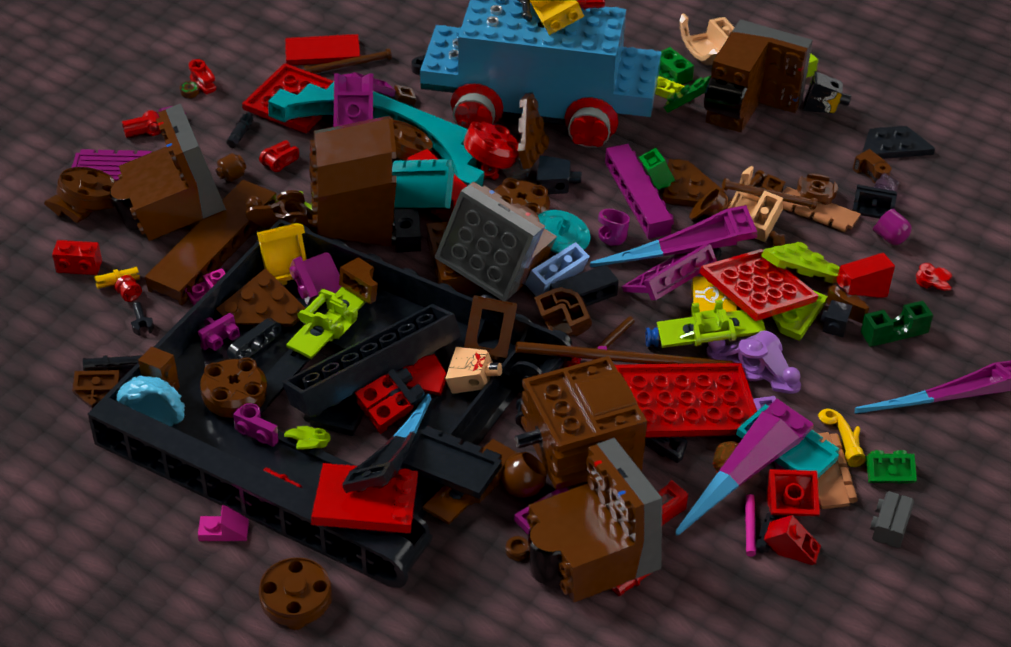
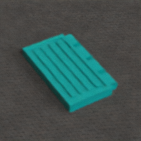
M451 159L394 161L392 176L396 175L397 177L394 209H450L455 169L452 167Z
M765 404L737 429L736 435L743 439L762 411L764 412L769 406ZM811 430L798 445L774 461L786 470L817 471V477L819 478L838 460L840 448L828 440L822 443L823 437Z

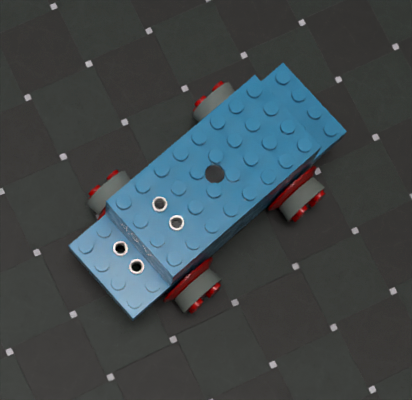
M470 0L460 28L446 25L435 26L420 70V85L423 90L453 93L450 104L454 121L458 126L466 129L470 127L472 122L495 124L501 117L522 118L523 109L519 107L520 99L526 93L533 92L534 97L538 101V111L544 123L566 125L569 136L575 144L587 148H596L604 145L609 137L616 132L619 123L617 113L651 117L660 71L661 51L623 47L626 9L618 7L586 9V11L581 9L584 14L583 18L549 35L531 3L530 12L532 20L528 22L522 18V4L517 0Z

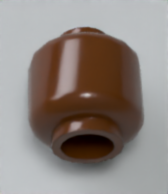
M231 153L217 161L218 168L215 171L221 180L233 182L244 176L247 167L240 155Z

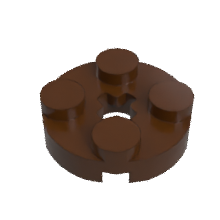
M807 174V178H803V176L799 178L797 191L800 193V197L808 199L812 197L817 198V202L828 205L836 197L838 185L835 181L834 184L829 182L830 178L827 176Z

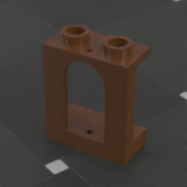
M474 295L464 348L486 350L489 352L491 359L502 360V357L507 358L517 303ZM482 309L504 313L499 342L494 349L481 347L477 343Z

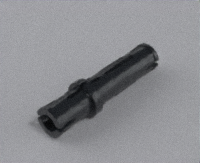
M103 355V358H83V371L132 369L142 355L120 357Z

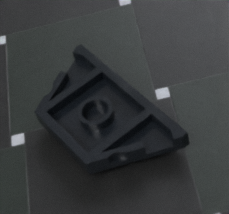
M908 126L870 128L862 151L863 153L870 149L882 159L934 155L935 147Z

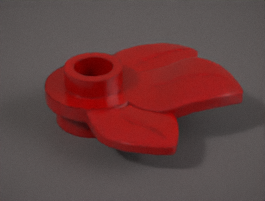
M923 263L919 266V270L916 273L917 284L924 288L934 286L939 290L947 291L952 289L947 283L952 278L950 271L941 267L935 268L931 263Z

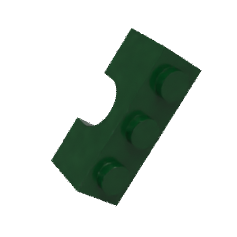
M924 301L904 305L901 314L894 319H890L885 310L864 315L861 334L870 347L927 334L930 330L933 314Z

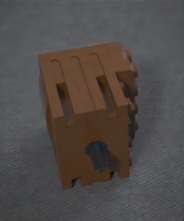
M610 356L522 379V386L525 391L522 392V413L524 416L521 417V424L526 433L514 437L516 446L520 449L533 445L556 490L587 481V476H589L586 463L588 447L613 438L616 439L642 472L647 420L640 410L628 384L615 367Z

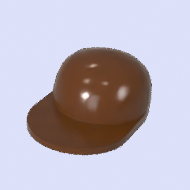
M715 188L697 202L691 210L689 218L695 220L702 215L711 217L725 210L729 199L727 194L720 188Z

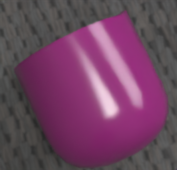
M615 209L601 210L598 215V221L604 226L599 229L600 240L610 246L621 245L628 236L630 217L626 213Z
M890 209L878 220L872 230L889 244L899 245L910 236L912 228L906 218L895 209Z

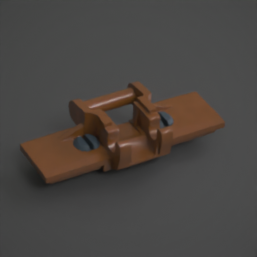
M492 439L483 447V453L486 449L502 454V466L507 458L517 453L495 439ZM501 469L480 499L444 485L423 506V510L449 525L468 505L472 506L474 503H480L500 483Z

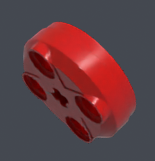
M479 122L471 123L463 142L468 153L480 162L495 168L506 169L512 167L517 161L519 153L518 142L510 134V131L502 125Z

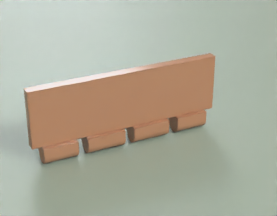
M786 187L782 192L800 197V193L790 187ZM783 201L784 210L792 212L793 208H795V214L808 219L814 215V221L829 226L830 222H833L832 228L846 232L847 228L852 229L861 216L858 212L833 203L825 205L817 202L815 210H812L807 206Z
M829 432L818 433L823 437L822 443L828 440L840 448L838 460L818 478L821 509L850 506L851 503L857 502L858 498L852 485V478L847 467L839 435L836 433L829 435Z

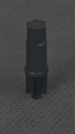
M243 113L226 142L230 148H235L249 130L254 121L252 113Z

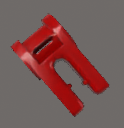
M201 59L190 61L188 65L191 71L190 80L196 82L204 94L216 91V86L213 83L215 76L205 62Z
M285 140L264 149L259 156V162L265 166L268 165L273 172L277 173L299 158V148L296 146L290 147V142Z

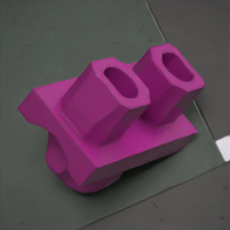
M231 313L216 321L211 317L204 320L205 327L198 331L201 339L200 346L203 350L210 347L216 351L222 347L223 339L228 337L230 340H235L240 336L239 328L235 324L234 315Z

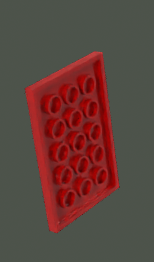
M742 363L615 365L628 384L640 410L647 420L646 437L736 435L737 429L757 412Z

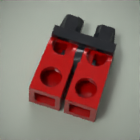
M407 368L398 372L392 369L388 374L355 392L357 404L366 416H369V420L380 434L385 432L388 426L406 416L410 411H414L417 408V403L425 397V392L419 384L411 389H408L406 384L413 380Z

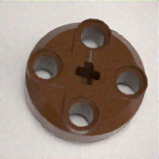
M393 120L396 158L394 159L407 161L408 157L425 149H428L430 152L432 151L433 143L424 132L408 123Z
M72 167L60 174L56 193L76 212L100 211L105 208L110 209L114 207L116 198L111 195V188L116 181L109 174L98 169Z
M507 178L503 181L502 185L494 190V192L502 196L501 199L509 204L524 205L534 211L537 216L550 209L548 190L544 186Z
M251 358L228 359L217 363H210L205 367L201 378V396L205 406L211 412L221 417L234 418L233 414L244 404L253 403L259 408L263 405L267 394V379L264 372L256 366V362Z
M301 557L287 558L273 564L267 569L260 581L259 598L262 610L271 620L286 625L291 630L301 629L305 624L317 620L332 603V588L327 572L317 562Z

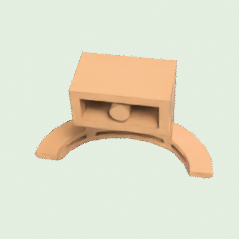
M682 13L680 30L686 47L699 62L704 65H712L714 58L733 31V25L725 17L709 20L706 33L690 36L688 17Z
M753 166L743 171L740 179L741 184L750 185ZM765 190L761 197L736 191L728 209L746 205L757 230L756 239L766 242L769 233L772 231L783 210V198Z

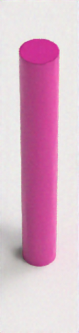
M748 494L745 497L746 555L753 557L756 555L755 496Z

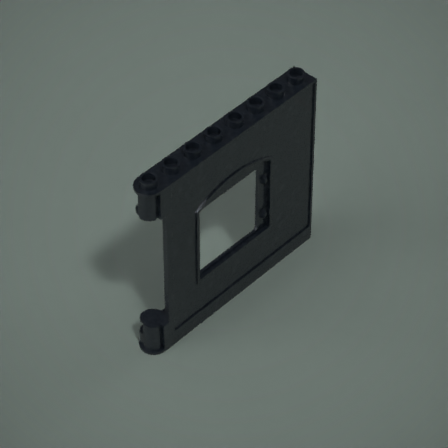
M279 219L270 229L291 225V223ZM303 225L305 233L302 234L307 259L323 253H329L340 275V267L356 258H360L374 267L373 280L378 283L376 301L371 304L366 302L358 310L357 320L339 339H333L326 344L344 350L417 311L434 304L454 313L461 337L456 339L453 344L443 346L434 353L447 374L455 348H464L473 298L457 292L448 284H437L420 277L412 269H401L386 263L375 254H364L352 249L339 239L330 240L313 233L308 227ZM258 240L154 346L157 349L174 355L180 384L177 392L182 396L180 400L185 405L183 420L178 424L174 423L172 426H168L117 401L120 387L134 377L141 376L139 364L137 363L88 413L94 444L221 506L225 505L244 517L392 588H401L408 581L407 573L433 538V535L429 534L428 525L422 519L427 511L423 510V506L444 485L418 475L411 533L311 525V516L323 463L355 465L318 448L296 449L298 440L284 437V433L279 430V441L274 447L261 443L257 439L235 430L234 418H226L214 414L203 402L200 382L205 367L210 363L228 360L227 351L229 346L254 327L253 325H240L238 327L240 336L235 340H230L228 337L223 339L222 347L216 351L210 347L206 350L201 348V339L198 331L205 327L204 320L211 317L214 321L222 318L216 308L264 270ZM295 279L288 280L287 284L283 286L307 308L309 305L300 296ZM324 302L313 314L320 312L325 315L329 310L327 309V303ZM482 309L477 335L479 346L494 349L498 345L504 317L503 312ZM515 314L507 358L502 357V360L491 359L493 363H501V376H491L482 390L452 394L446 381L441 396L430 394L432 399L418 430H424L426 426H430L442 431V436L448 433L463 439L462 445L465 441L479 445L517 394L525 391L522 386V379L561 369L567 361L573 360L571 357L516 353V342L572 346L570 337L560 330L551 331L532 323L524 315ZM301 320L293 327H283L281 325L280 334L249 357L256 362V366L264 372L267 379V394L263 405L260 407V415L284 390L282 381L298 374L310 361V358L286 347V344L306 324ZM269 468L280 475L285 474L288 476L290 480L302 485V488L293 485L279 477H276L264 471L263 469Z

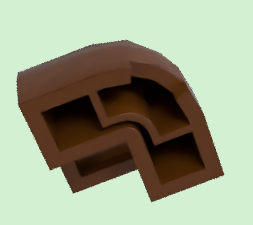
M559 287L534 297L549 330H560L568 336L574 334L578 336L592 326L590 315L578 292Z

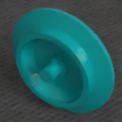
M548 210L538 215L539 222L545 225V229L557 236L551 249L552 252L558 254L575 242L583 250L589 245L590 231L586 224L577 216L561 210Z

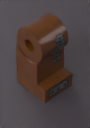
M868 149L855 156L852 170L856 173L863 172L876 185H885L889 181L891 166L872 150Z

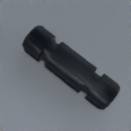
M771 513L766 514L759 539L756 543V549L760 553L769 552L770 546L765 542L764 538L769 523L780 519V516L771 515Z

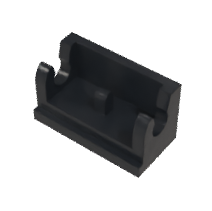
M857 184L852 211L858 212L863 216L880 219L887 211L895 208L898 192Z

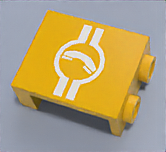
M695 276L692 278L691 297H693V303H699L700 312L714 310L715 300L721 299L723 301V309L726 312L737 311V305L712 283L708 282L705 277Z

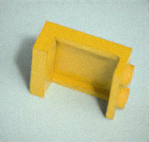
M529 0L549 35L584 17L579 3L575 0Z
M299 223L257 232L264 269L266 268L282 285H286L288 280L293 279L289 271L292 260L300 256L303 261L307 260L302 234L305 233L304 226Z

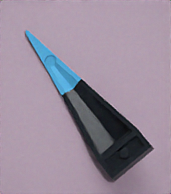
M430 394L425 396L413 414L392 438L367 460L349 472L342 484L346 493L353 491L361 492L370 487L382 488L398 473L432 399Z

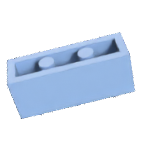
M575 242L532 269L525 285L535 296L550 291L551 284L582 272L590 256Z

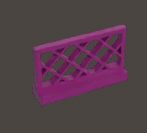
M704 244L693 252L673 255L621 286L623 292L648 293L651 300L661 298L700 274L701 266L717 262L711 244Z

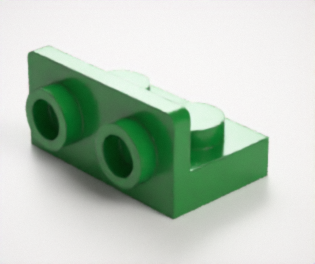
M875 450L866 456L864 464H867L868 483H915L917 481L915 454H907L905 450L894 451L893 454H884L882 450Z

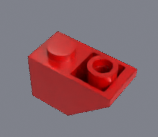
M793 515L771 521L764 538L765 542L778 555L810 565L816 564L821 545Z

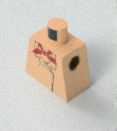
M456 347L445 379L452 394L482 390L491 376H501L502 365L501 363H493L489 352L486 350Z

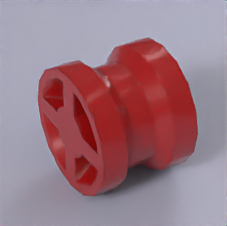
M124 275L115 283L116 291L127 302H132L141 295L142 288L131 275Z

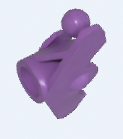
M760 331L754 336L730 345H725V340L708 342L707 355L710 359L742 363L747 380L759 381L765 379L770 382L773 391L794 394L800 391V372L795 367L788 366L782 354V344L773 333Z

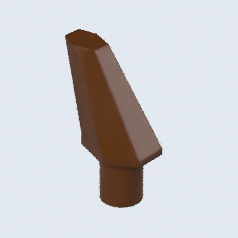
M775 230L769 233V237L773 240V246L786 244L784 234L779 235Z

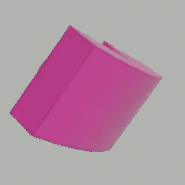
M223 268L203 275L204 282L194 285L192 287V294L187 292L193 306L226 274Z

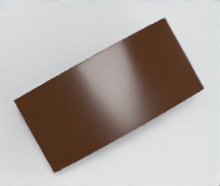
M57 194L44 202L58 216L65 213L76 223L91 214V211L86 213L74 211Z
M836 285L829 287L827 304L830 305L831 300L853 305L850 319L863 324L864 315L868 314L869 311L867 304L856 294L848 297Z

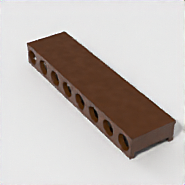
M242 180L222 200L226 210L202 219L145 276L148 291L152 292L155 290L178 300L179 305L183 306L189 300L187 292L192 294V287L204 282L203 275L218 270L260 227V225L247 219L246 200L250 196H257L261 199L262 206L273 205L276 202V192ZM236 237V242H235V244L232 246V242H233L234 238ZM212 261V266H211L210 270L207 271L208 266H209L210 262ZM187 287V292L182 297L183 291Z

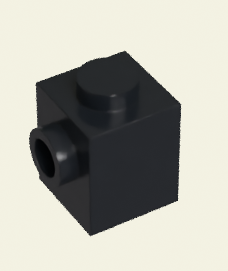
M831 300L828 311L824 310L820 321L824 323L822 332L844 337L853 305Z

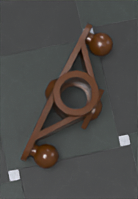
M288 190L280 193L277 196L278 202L271 206H262V201L257 196H250L246 200L247 219L268 230L279 219H282L291 224L299 223L305 225L313 233L317 234V227L313 228L312 225L313 211L304 205V195L299 191Z

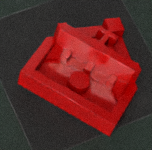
M435 354L424 356L414 365L404 367L408 369L413 377V380L406 384L408 389L419 384L425 393L441 396L447 374Z

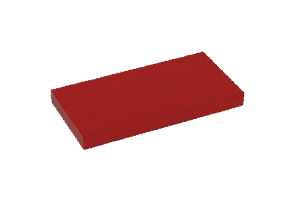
M358 34L285 38L286 64L289 65L325 64L360 56Z

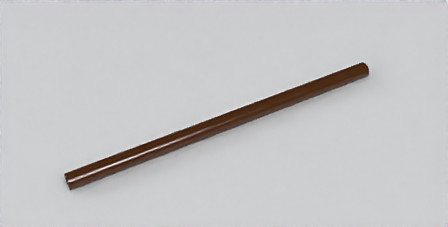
M518 341L515 347L516 353L593 360L610 356L611 360L615 362L638 364L733 363V361Z

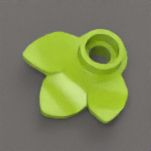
M298 426L297 429H289L284 433V437L298 440L296 449L324 448L330 441V434L321 428L315 429L309 426Z

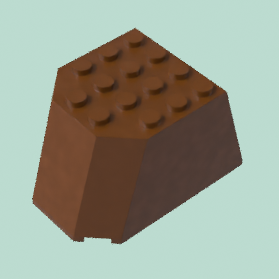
M385 116L314 131V140H310L311 166H309V176L311 178L310 192L312 194L313 228L317 227V234L335 239L391 246L397 183L396 175L392 176V159L396 158L393 118Z

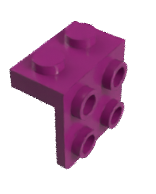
M323 253L304 261L301 256L292 260L289 271L292 278L296 280L299 294L302 299L304 298L307 305L311 304L319 296L318 293L322 289L336 293L342 287L339 285V272L329 253Z

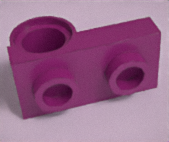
M244 404L233 414L235 430L239 433L251 436L259 442L266 443L272 447L279 441L277 425L261 419L260 408L256 404Z

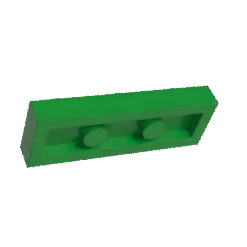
M711 75L704 79L700 77L693 85H686L680 92L671 93L666 98L667 102L663 108L669 113L709 91L715 80L713 77L711 78Z

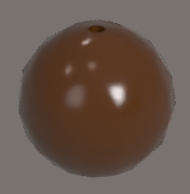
M528 452L513 454L506 459L502 466L501 481L505 490L512 496L521 499L533 497L540 493L546 484V469L539 459Z

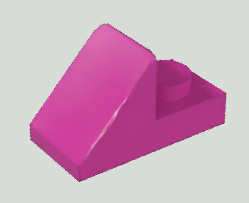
M222 505L221 516H200L198 540L247 541L249 519Z

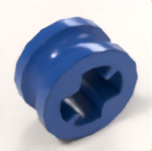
M654 327L653 330L646 328L645 340L647 347H650L652 344L658 347L659 332L657 327Z

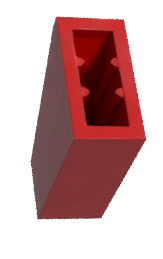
M884 252L840 265L837 283L848 295L888 297L895 265Z

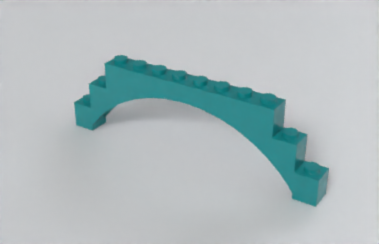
M334 82L327 89L309 83L298 95L280 89L268 101V116L285 123L287 120L300 117L334 115ZM373 91V119L391 116L393 120L402 121L420 129L431 139L433 143L432 149L441 159H451L452 167L455 168L454 174L467 186L474 181L483 187L484 171L475 168L477 166V159L468 153L463 144L468 129Z

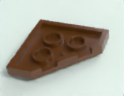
M533 92L526 93L520 99L519 105L523 112L522 118H519V134H522L521 143L518 144V153L523 169L531 168L539 159V155H542L549 147V138L545 135L544 121L539 114V104Z
M669 159L668 167L675 181L664 188L663 201L665 203L694 207L705 195L715 188H720L689 161Z
M266 268L216 308L222 317L229 313L234 315L235 324L238 327L240 325H253V327H256L267 318H272L283 325V327H293L300 321L298 313L306 309Z

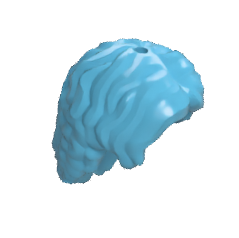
M142 375L137 378L134 377L132 380L124 383L118 391L117 401L168 426H172L174 423L178 424L185 415V405L180 400L182 396L168 382L160 378Z

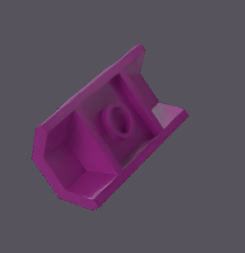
M334 73V127L373 119V74L369 73L363 77H345L339 73Z

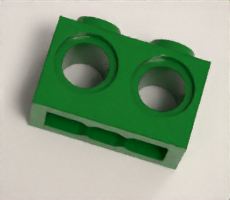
M671 47L661 51L659 76L681 85L693 80L694 65Z
M657 148L639 156L647 175L650 176L657 190L666 188L671 182L675 181L665 159Z

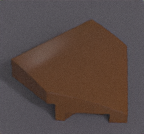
M74 371L72 391L78 398L93 408L120 381V371Z

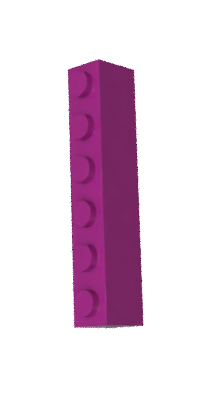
M629 144L606 148L605 164L647 238L651 239L671 234V227L674 224L673 216L671 213H668L665 202L661 201L657 188H654L651 184L650 176L644 172V167L637 160L635 151H632Z

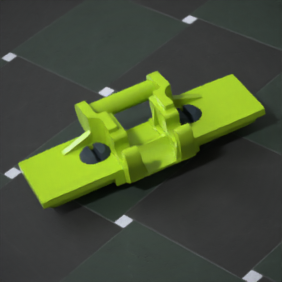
M341 287L336 293L322 289L318 293L319 296L305 310H301L298 313V318L306 324L286 344V347L312 359L328 341L339 339L357 320L358 310L366 301L344 287ZM324 302L327 303V309L329 310L325 315L320 312L313 314Z
M722 299L715 300L714 310L700 312L699 303H693L692 317L657 322L662 348L687 344L699 346L701 343L727 339L735 341L737 337L756 335L760 331H766L763 319L755 321L743 310L726 312L723 309Z

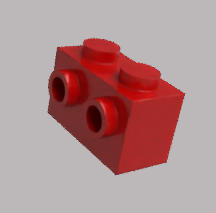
M57 240L52 253L56 273L98 275L102 263L99 242Z

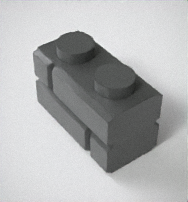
M890 491L886 492L884 500L879 498L876 512L880 514L879 517L873 516L870 530H874L873 541L883 544L887 543V545L896 548L901 547L914 504L913 498L900 496Z

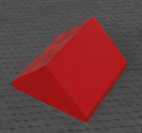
M770 469L767 504L771 515L819 516L817 471Z

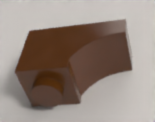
M356 258L340 267V286L369 304L376 301L378 283L373 280V266L360 258Z

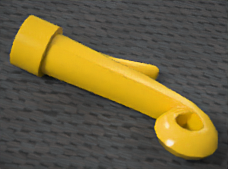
M823 409L820 411L818 417L822 423L827 425L837 424L849 466H861L865 462L866 457L859 446L860 427L857 426L854 432H852L849 424L839 412L833 409Z

